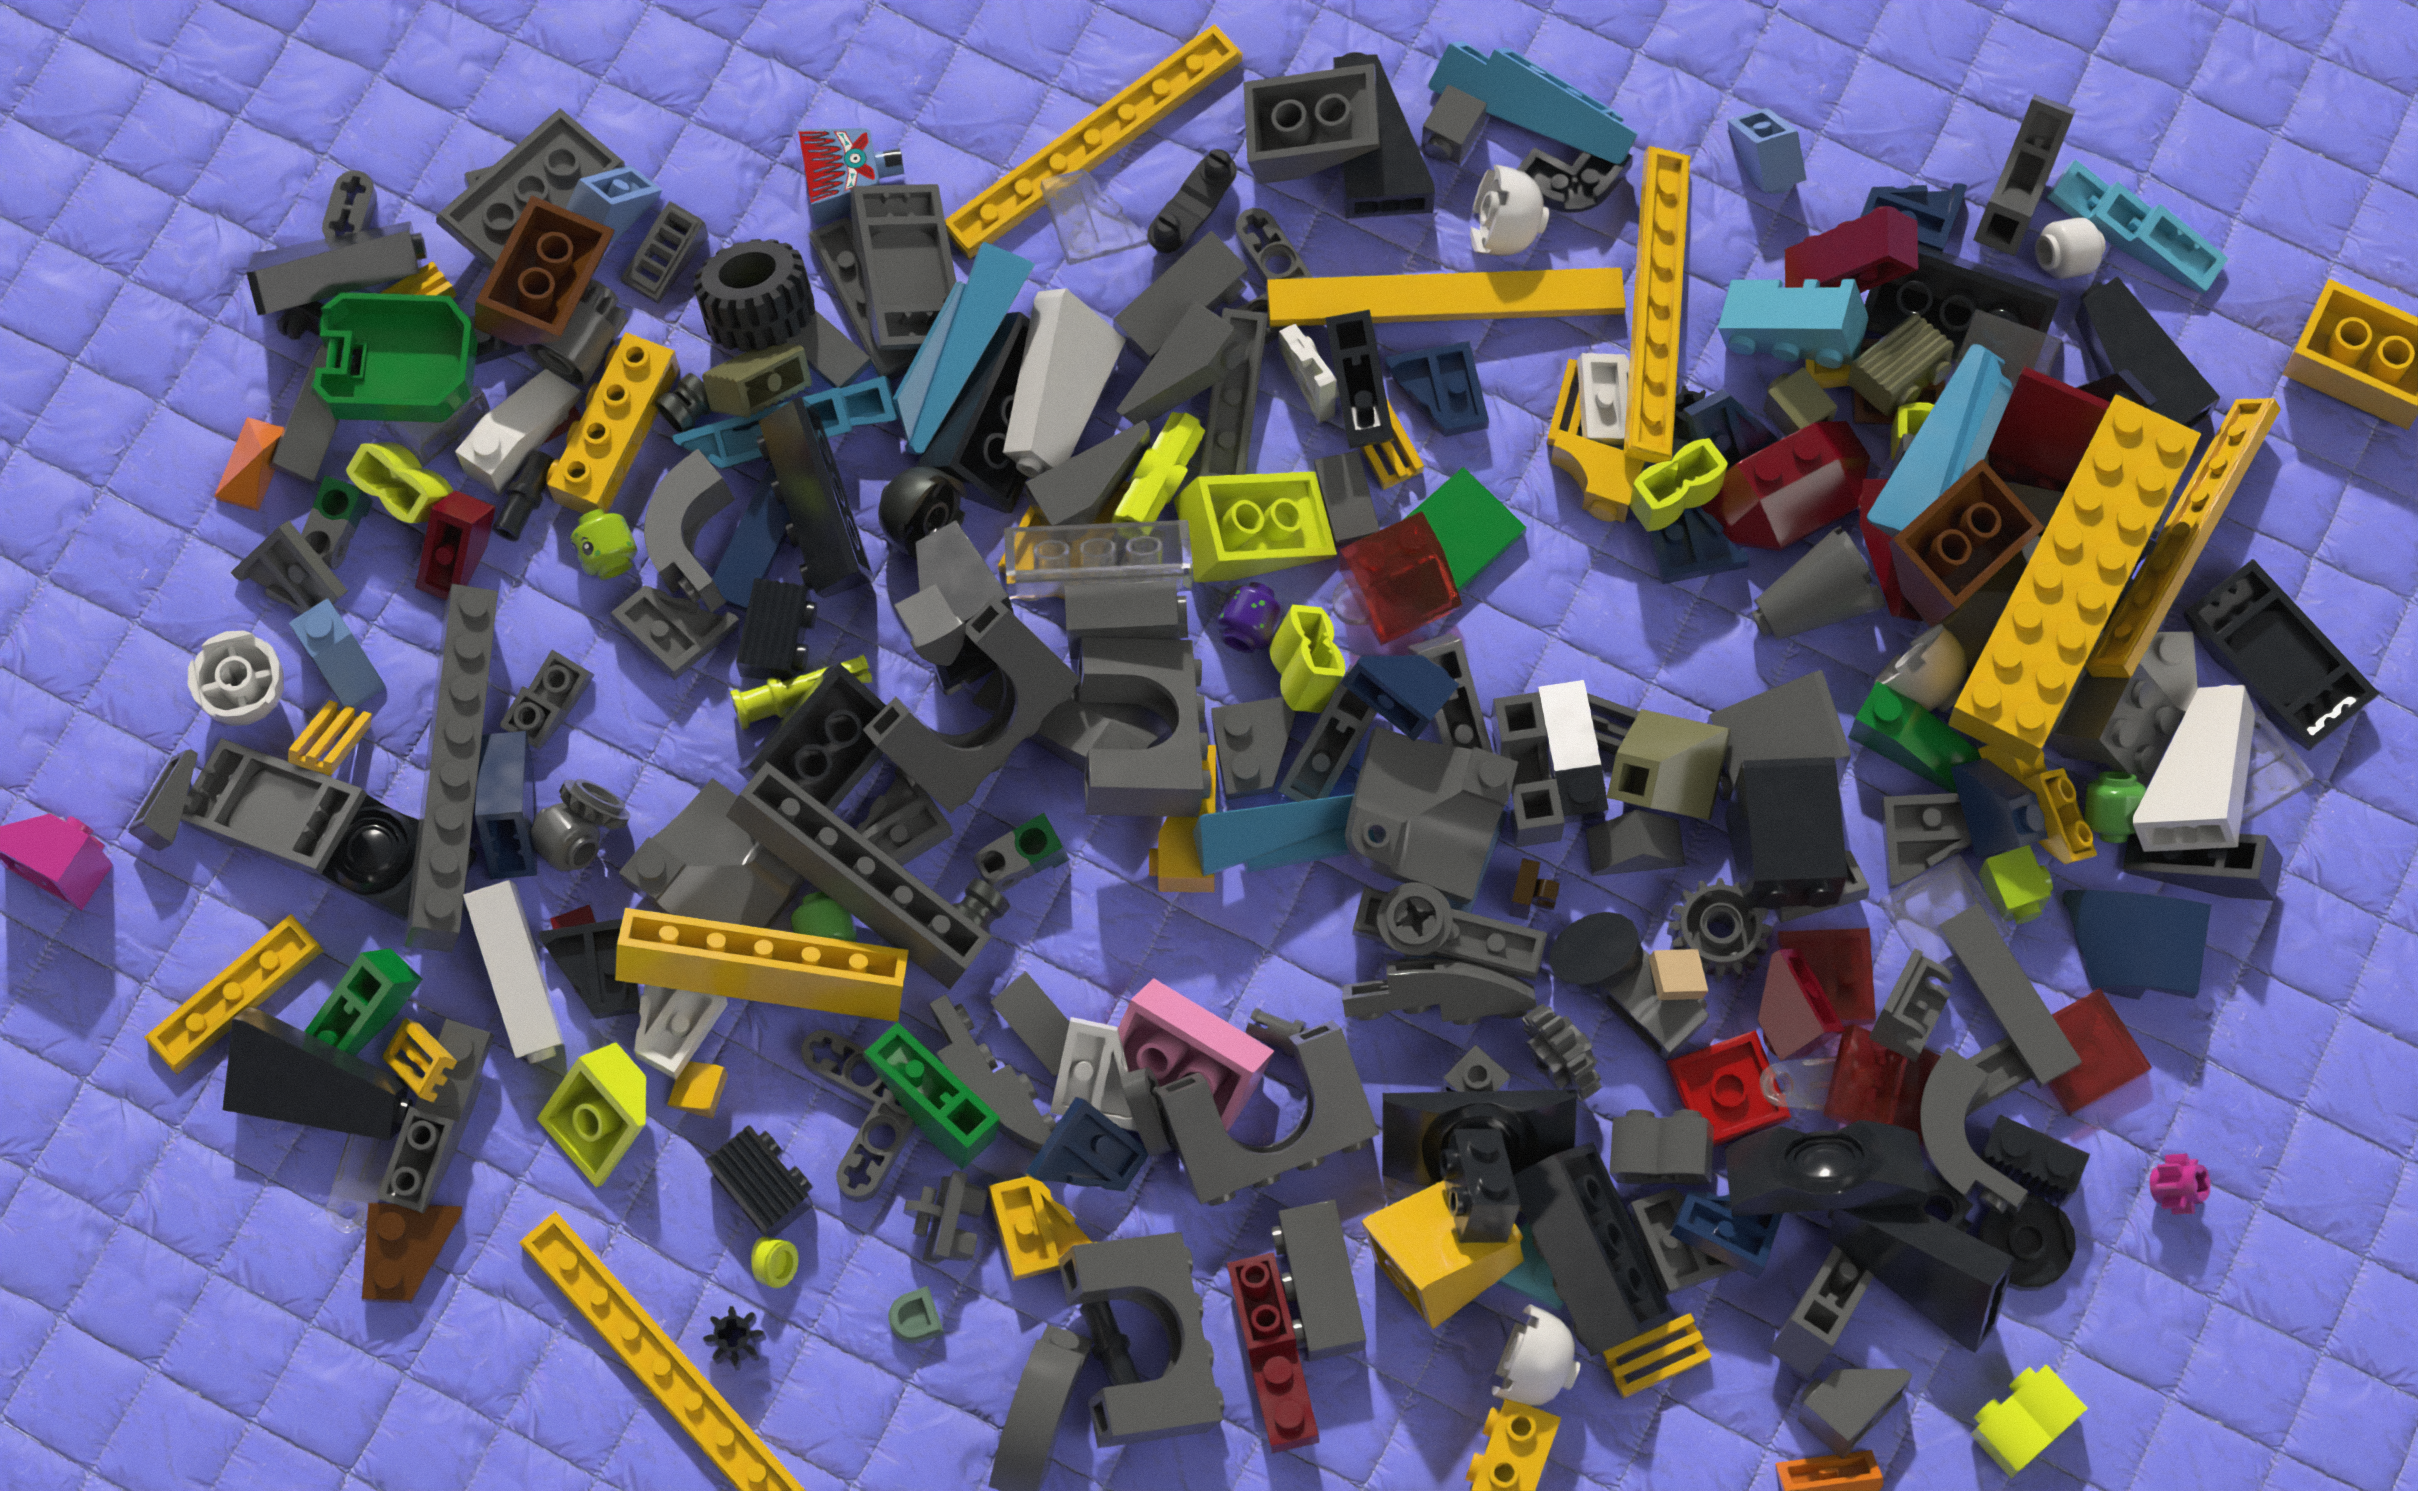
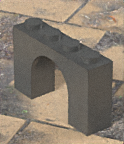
M995 596L966 623L965 632L999 666L1002 673L1003 695L994 715L984 725L974 731L960 735H948L930 728L895 696L863 729L880 750L950 814L958 806L964 805L974 796L978 785L991 772L999 770L1006 763L1013 749L1023 739L1031 737L1039 729L1042 720L1056 705L1064 703L1072 695L1074 687L1081 681L1048 646Z
M1082 637L1077 663L1078 677L1081 679L1078 683L1079 702L1129 703L1146 707L1162 717L1173 734L1164 743L1148 749H1088L1084 771L1086 815L1198 817L1202 799H1209L1211 774L1209 770H1202V761L1207 759L1208 736L1207 733L1199 732V723H1203L1205 717L1204 696L1197 695L1196 687L1201 686L1202 661L1201 659H1194L1192 640Z
M1333 1020L1288 1037L1304 1080L1307 1100L1305 1111L1299 1124L1288 1136L1275 1143L1254 1146L1241 1143L1230 1137L1222 1124L1208 1082L1200 1072L1154 1089L1191 1191L1200 1204L1208 1202L1210 1206L1225 1203L1236 1196L1235 1191L1249 1185H1253L1254 1188L1271 1185L1281 1178L1279 1174L1295 1167L1299 1171L1317 1167L1325 1161L1324 1156L1338 1150H1342V1153L1360 1150L1369 1144V1138L1379 1135L1342 1028Z
M1174 1232L1079 1244L1069 1248L1058 1259L1068 1306L1110 1300H1127L1137 1303L1148 1309L1158 1319L1164 1328L1169 1345V1359L1161 1378L1148 1382L1105 1387L1088 1400L1097 1447L1104 1448L1206 1433L1223 1420L1224 1398L1220 1388L1215 1387L1212 1373L1214 1362L1211 1343L1207 1339L1205 1340L1201 1323L1203 1303L1200 1295L1194 1292L1191 1278L1193 1270L1192 1254L1190 1249L1184 1246L1182 1233Z

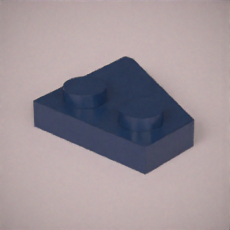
M1962 183L1953 184L1952 189L1948 191H1928L1927 185H1909L1902 189L1893 186L1872 187L1860 217L1871 213L1877 207H1894L1899 212L1917 220L1918 244L1943 252L1968 185Z
M1469 341L1385 357V370L1444 437L1488 429L1489 418Z
M1723 389L1683 409L1692 440L1710 439L1728 463L1726 472L1736 463L1780 441L1764 424Z
M1701 506L1684 509L1681 516L1669 526L1655 531H1648L1662 585L1746 568L1749 564L1748 554L1743 548L1740 550L1736 548L1726 535L1722 533L1723 526L1711 514L1703 511Z
M1075 1097L1024 1174L1037 1181L1063 1182L1083 1187L1096 1186L1103 1189L1125 1192L1149 1156V1153L1145 1146L1082 1098Z
M1689 1190L1681 1202L1670 1236L1757 1279L1765 1268L1783 1213L1732 1217L1730 1194L1716 1196L1711 1192Z

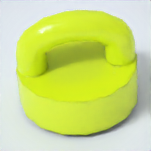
M760 1237L753 1245L751 1253V1267L755 1279L759 1283L772 1288L786 1286L793 1279L798 1268L799 1258L795 1245L779 1238Z

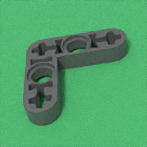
M1251 208L1239 215L1236 220L1237 243L1265 286L1267 279L1314 278L1268 211L1261 208ZM1251 224L1257 229L1263 227V239L1267 246L1262 250L1261 241L1254 232L1248 234V226ZM1282 256L1290 261L1291 266L1286 272L1275 274L1267 269L1266 263L1272 257ZM1267 292L1238 307L1237 310L1268 312ZM1289 326L1267 328L1264 345L1279 338V331Z
M816 1030L805 1038L801 1047V1055L806 1068L815 1076L873 1105L836 1173L837 1184L842 1194L851 1201L865 1202L873 1198L879 1191L917 1124L903 1107L898 1106L899 1101L891 1091L885 1088L883 1097L877 1096L885 1086V1083L879 1076L869 1086L861 1087L852 1082L851 1074L853 1069L860 1064L868 1063L863 1057L867 1049L834 1032ZM827 1043L831 1044L832 1054L845 1062L840 1076L836 1074L840 1070L838 1063L828 1058H824L820 1064L816 1063V1056L812 1051L814 1047L823 1049ZM846 1053H851L852 1055L845 1061ZM882 1125L891 1127L896 1133V1138L890 1147L877 1149L869 1143V1136L874 1128ZM860 1150H864L872 1159L883 1161L880 1166L873 1160L869 1164L866 1175L870 1183L867 1186L859 1184L856 1189L851 1188V1181L847 1176L850 1171L859 1173L866 1162L864 1155L859 1154Z

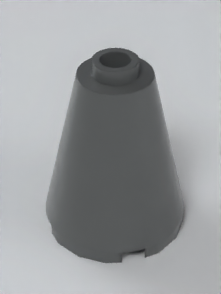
M1840 526L1832 530L1754 601L1758 609L1751 612V615L1764 637L1772 633L1776 640H1780L1878 611L1885 607V601L1878 585L1870 586L1872 582L1869 575L1870 570L1846 531L1843 532Z

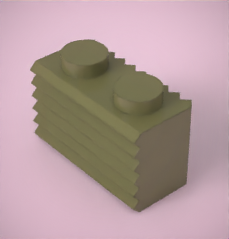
M1914 313L1852 362L1847 384L1885 416L1889 417L1898 407L1914 403L1923 387H1927L1930 382L1933 385H1937L1945 379L1952 368L1950 360L1954 344L1952 340H1947L1945 335H1941L1938 329H1934L1932 324H1927L1925 318H1920L1919 313Z
M789 342L778 346L772 345L767 347V349L759 351L751 349L749 352H744L704 372L702 375L712 411L750 419L751 414L757 415L758 411L763 412L764 408H770L771 404L777 405L778 401H784L785 397L790 398L791 394L797 395L798 391H804L805 387L810 388L812 384L804 348L800 344L797 346L795 343L790 345Z

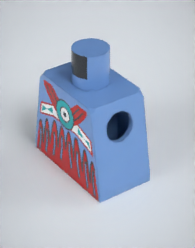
M869 129L798 130L815 224H821L851 214L850 191L852 186L880 185L879 178L905 174L901 149L895 148L874 152Z

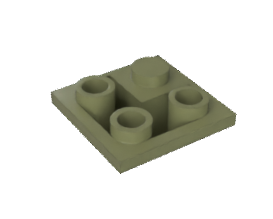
M1641 709L1616 753L1607 798L1711 820L1731 729Z

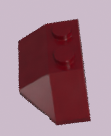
M1847 421L1814 422L1736 463L1725 473L1723 485L1719 493L1709 502L1701 505V508L1706 513L1711 514L1723 526L1722 533L1732 543L1746 547L1782 551L1858 510L1863 479L1866 478L1871 456Z

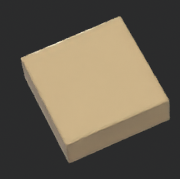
M1698 949L1654 950L1649 957V963L1658 1000L1703 999L1705 997L1708 987Z

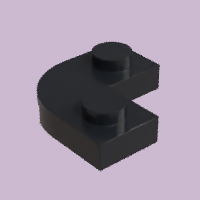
M1534 147L1516 170L1526 173L1536 182L1542 193L1544 206L1560 212L1577 213L1597 207L1607 199L1632 167L1633 156L1628 153L1622 163L1615 164L1583 151L1575 163L1570 166Z

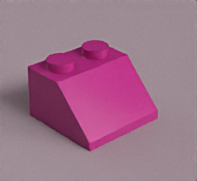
M49 813L0 826V863L3 867L80 911L83 910L113 866L102 852L105 845L91 836L93 830L72 816L63 821Z

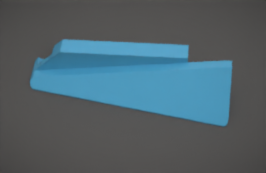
M1464 41L1449 43L1428 83L1429 89L1439 94L1444 92L1447 85L1453 86L1487 103L1486 112L1615 164H1620L1625 160L1639 134L1622 123L1624 118L1618 112L1508 47L1494 49L1489 58Z
M982 242L967 284L963 282H956L892 399L896 414L901 418L907 444L904 445L907 453L922 455L1033 270L1035 266L1033 262L989 243Z
M1974 344L1970 346L1867 514V521L1894 538L1979 460H1984L2013 391L2011 381L2001 374L2002 367L2005 365L2003 359L1982 345Z
M885 376L844 388L836 387L803 397L819 410L828 439L853 432L852 426L898 420L892 401L894 397L891 379ZM790 401L765 408L763 412L758 411L757 415L751 414L750 419L737 416L672 435L673 441L692 452L699 449L710 463L721 469L762 459L763 457L757 443V436L762 435L759 421Z
M1354 794L1201 815L1194 827L1193 836L1203 876L1211 875L1242 863L1244 864L1245 872L1251 873L1351 854L1346 844L1345 831ZM1368 830L1370 840L1378 843L1374 837L1373 830Z

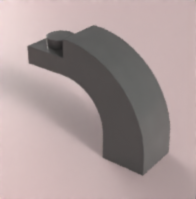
M2036 94L2033 95L1973 241L2012 256L2016 255L2061 150L2076 109Z
M697 449L679 462L658 485L647 509L644 537L648 555L670 592L673 594L681 588L693 604L700 599L712 613L726 603L712 578L695 559L694 547L696 538L705 523L732 503L735 498L723 477L701 451Z
M1947 1048L1932 1070L1922 1096L1921 1136L1928 1162L1936 1177L1965 1199H1968L1973 1190L1976 1189L1981 1192L1978 1199L1992 1210L2003 1214L2007 1209L2014 1215H2017L2027 1200L2028 1191L1983 1162L1970 1147L1965 1134L1964 1125L1967 1115L1987 1086L1989 1074L1950 1048Z
M1047 1325L1041 1340H1036L1022 1373L1003 1428L988 1487L999 1491L1041 1490L1049 1473L1055 1444L1068 1403L1090 1356L1093 1345L1092 1339L1075 1334L1070 1330Z

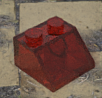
M1423 511L1340 549L1339 571L1380 646L1453 613L1463 606L1444 549Z

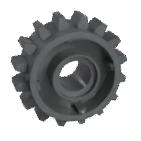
M1718 878L1716 884L1707 886L1703 880L1699 881L1696 893L1694 894L1684 890L1680 898L1683 906L1673 905L1670 916L1677 920L1670 922L1667 927V934L1677 937L1671 943L1670 950L1698 949L1704 975H1714L1716 983H1721L1723 975L1731 974L1735 980L1740 979L1744 966L1752 971L1755 970L1759 962L1756 955L1765 956L1769 947L1765 941L1761 940L1769 938L1772 932V926L1762 924V921L1767 918L1768 909L1746 908L1740 882H1737L1734 886L1725 885L1723 878ZM1715 922L1723 923L1730 929L1731 935L1726 938H1717L1709 932L1707 926Z

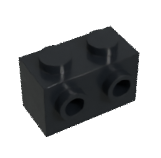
M1454 1129L1447 1149L1441 1151L1439 1166L1441 1176L1444 1178L1449 1198V1209L1454 1218L1459 1242L1507 1243L1520 1208V1201L1501 1130Z

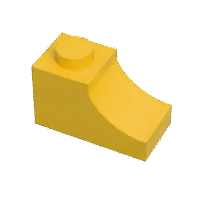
M1559 429L1553 445L1551 464L1562 468L1577 481L1584 495L1582 509L1589 511L1593 517L1602 521L1612 522L1617 520L1625 523L1630 510L1629 504L1633 484L1643 472L1645 461L1623 456V450Z

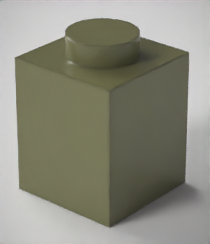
M1802 367L1792 375L1783 373L1767 387L1763 411L1787 437L1814 422L1833 421L1837 405Z

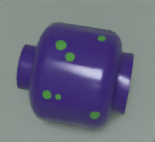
M1250 582L1249 586L1240 585L1231 588L1216 619V626L1222 634L1221 640L1229 647L1243 653H1253L1255 649L1266 648L1270 644L1283 616L1282 607L1274 598L1275 592L1268 586L1258 582Z

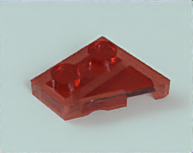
M1870 928L1778 931L1777 944L1780 949H1801L1842 1025L1875 1024L1876 1010Z

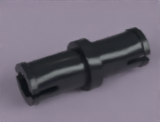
M537 450L531 451L517 482L510 484L506 492L509 498L497 521L492 526V530L500 537L513 542L518 541L532 511L540 507L543 501L541 493L547 484V473L552 462L555 460L550 455Z
M1110 1301L1081 1305L1079 1311L1083 1315L1094 1343L1091 1351L1095 1360H1101L1111 1387L1141 1383L1142 1381L1138 1377L1128 1352V1348L1131 1346L1126 1334H1121L1109 1305Z

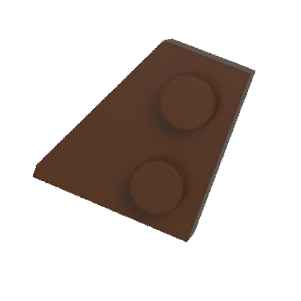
M368 1203L362 1302L412 1303L430 1268L433 1267L442 1252V1248L451 1232L462 1218V1206L429 1205L425 1213H421L396 1204Z

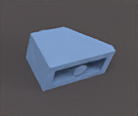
M1765 108L1727 120L1728 128L1748 176L1762 191L1770 194L1784 193L1791 190L1793 184L1807 180L1798 130L1775 112Z
M628 165L579 179L566 206V210L615 229L611 240L613 242L617 241L660 197L662 189L634 167Z
M328 598L289 622L300 644L344 708L346 705L356 708L387 688Z

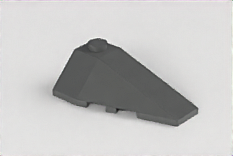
M999 666L996 667L972 700L974 705L992 716L1000 705L1004 688ZM1077 684L1072 695L1064 703L1056 705L1042 720L1039 729L1028 739L1084 773L1088 749H1148L1164 743L1168 740L1172 731L1162 717L1140 705L1079 702Z

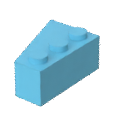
M1805 279L1803 288H1782L1783 282L1781 280H1731L1718 330L1725 346L1733 352L1743 355H1752L1754 351L1768 353L1777 359L1789 362L1796 361L1798 358L1815 360L1818 364L1828 368H1839L1842 364L1852 365V362L1858 358L1869 317L1855 279H1842L1840 288H1819L1820 282L1817 279Z

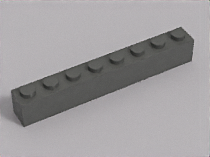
M452 584L444 606L404 945L407 947L452 953L460 933L498 591Z

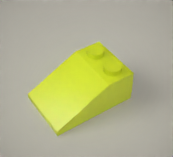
M1315 471L1196 477L1174 498L1195 583L1233 581L1327 560L1337 555Z

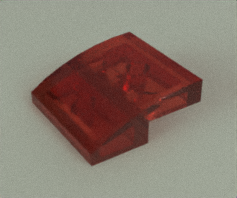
M1855 1024L1844 1026L1846 1031L1841 1035L1823 1116L1845 1125L1861 1119L1902 1127L1918 1132L1919 1144L1921 1145L1922 1096L1928 1078L1941 1055L1923 1048L1917 1061L1914 1062L1869 1039L1871 1031Z

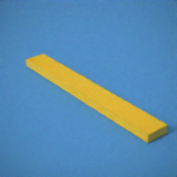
M1213 24L946 218L945 223L948 237L965 257L970 260L977 255L982 242L989 244L995 242L1242 61V52L1216 24Z
M1648 146L1643 156L1623 456L1657 464L1672 459L1690 155Z
M1622 267L1267 279L1266 284L1269 327L1291 326L1294 324L1297 326L1326 325V317L1369 309L1372 323L1623 315L1626 309Z
M2275 398L2236 399L2156 539L2157 545L2150 556L2146 557L2134 578L2135 582L2120 603L2085 667L2092 677H2132L2278 416L2281 408Z
M554 1211L519 1242L521 1247L738 1491H806L557 1211Z

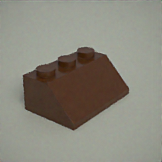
M531 195L475 302L474 329L516 346L560 341L614 236L615 229Z
M1981 459L1889 542L1901 593L1933 628L1963 604L2045 527L1991 467Z

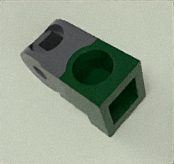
M325 475L301 535L329 568L336 570L342 564L347 554L350 539H353L362 516L367 517L373 500L357 486Z
M1044 812L988 844L973 857V862L983 881L999 893L1012 888L1024 878H1029L1051 865L1053 868H1056L1070 860Z

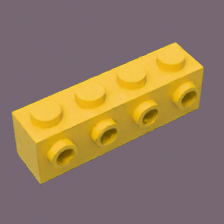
M625 332L619 346L613 345L605 361L606 371L600 383L595 382L591 386L586 398L587 408L581 420H576L571 425L566 438L567 447L561 459H555L548 470L546 482L554 503L582 514L596 509H603L605 514L608 513L659 412L655 401L664 393H669L680 371L674 350Z
M1505 1398L1501 1410L1491 1407L1482 1435L1490 1437V1441L1484 1455L1474 1453L1465 1478L1466 1481L1474 1483L1471 1491H1535L1561 1417Z

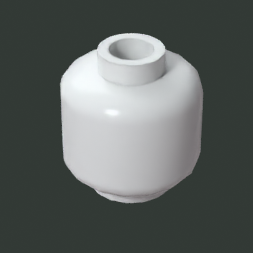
M2072 218L2052 222L2044 227L2036 241V259L2040 267L2054 278L2067 279L2088 275L2098 268L2106 247L2105 239L2095 224L2087 218Z

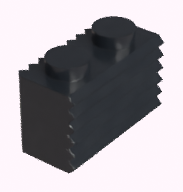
M754 578L736 660L741 677L761 680L774 677L775 679L780 678L782 682L795 678L797 671H805L809 647L808 644H803L806 629L814 628L817 617V602H812L808 586Z
M1999 1115L1988 1134L1979 1158L2025 1190H2029L2031 1194H2038L2040 1197L2047 1198L2050 1203L2056 1202L2058 1207L2066 1205L2075 1193L2090 1154Z
M748 1125L741 1132L737 1133L734 1138H731L728 1143L715 1151L712 1156L707 1157L704 1162L712 1176L764 1237L774 1238L813 1206L808 1194L813 1186L797 1166L788 1171L777 1157L783 1151L766 1130L758 1135Z

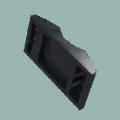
M2254 559L2250 560L2183 614L2193 633L2214 662L2245 685L2269 721L2308 751L2313 749L2380 694Z
M367 794L322 873H306L407 922L419 819L402 814ZM470 847L466 875L478 856L477 852Z
M1576 1090L1382 1093V1176L1428 1187L1443 1181L1444 1178L1441 1176L1439 1166L1440 1154L1443 1149H1447L1454 1129H1500L1512 1175L1554 1154L1575 1148Z
M1860 1119L1836 1131L1820 1130L1810 1133L1777 1126L1744 1137L1725 1147L1732 1217L1928 1202V1190L1918 1132L1895 1125Z

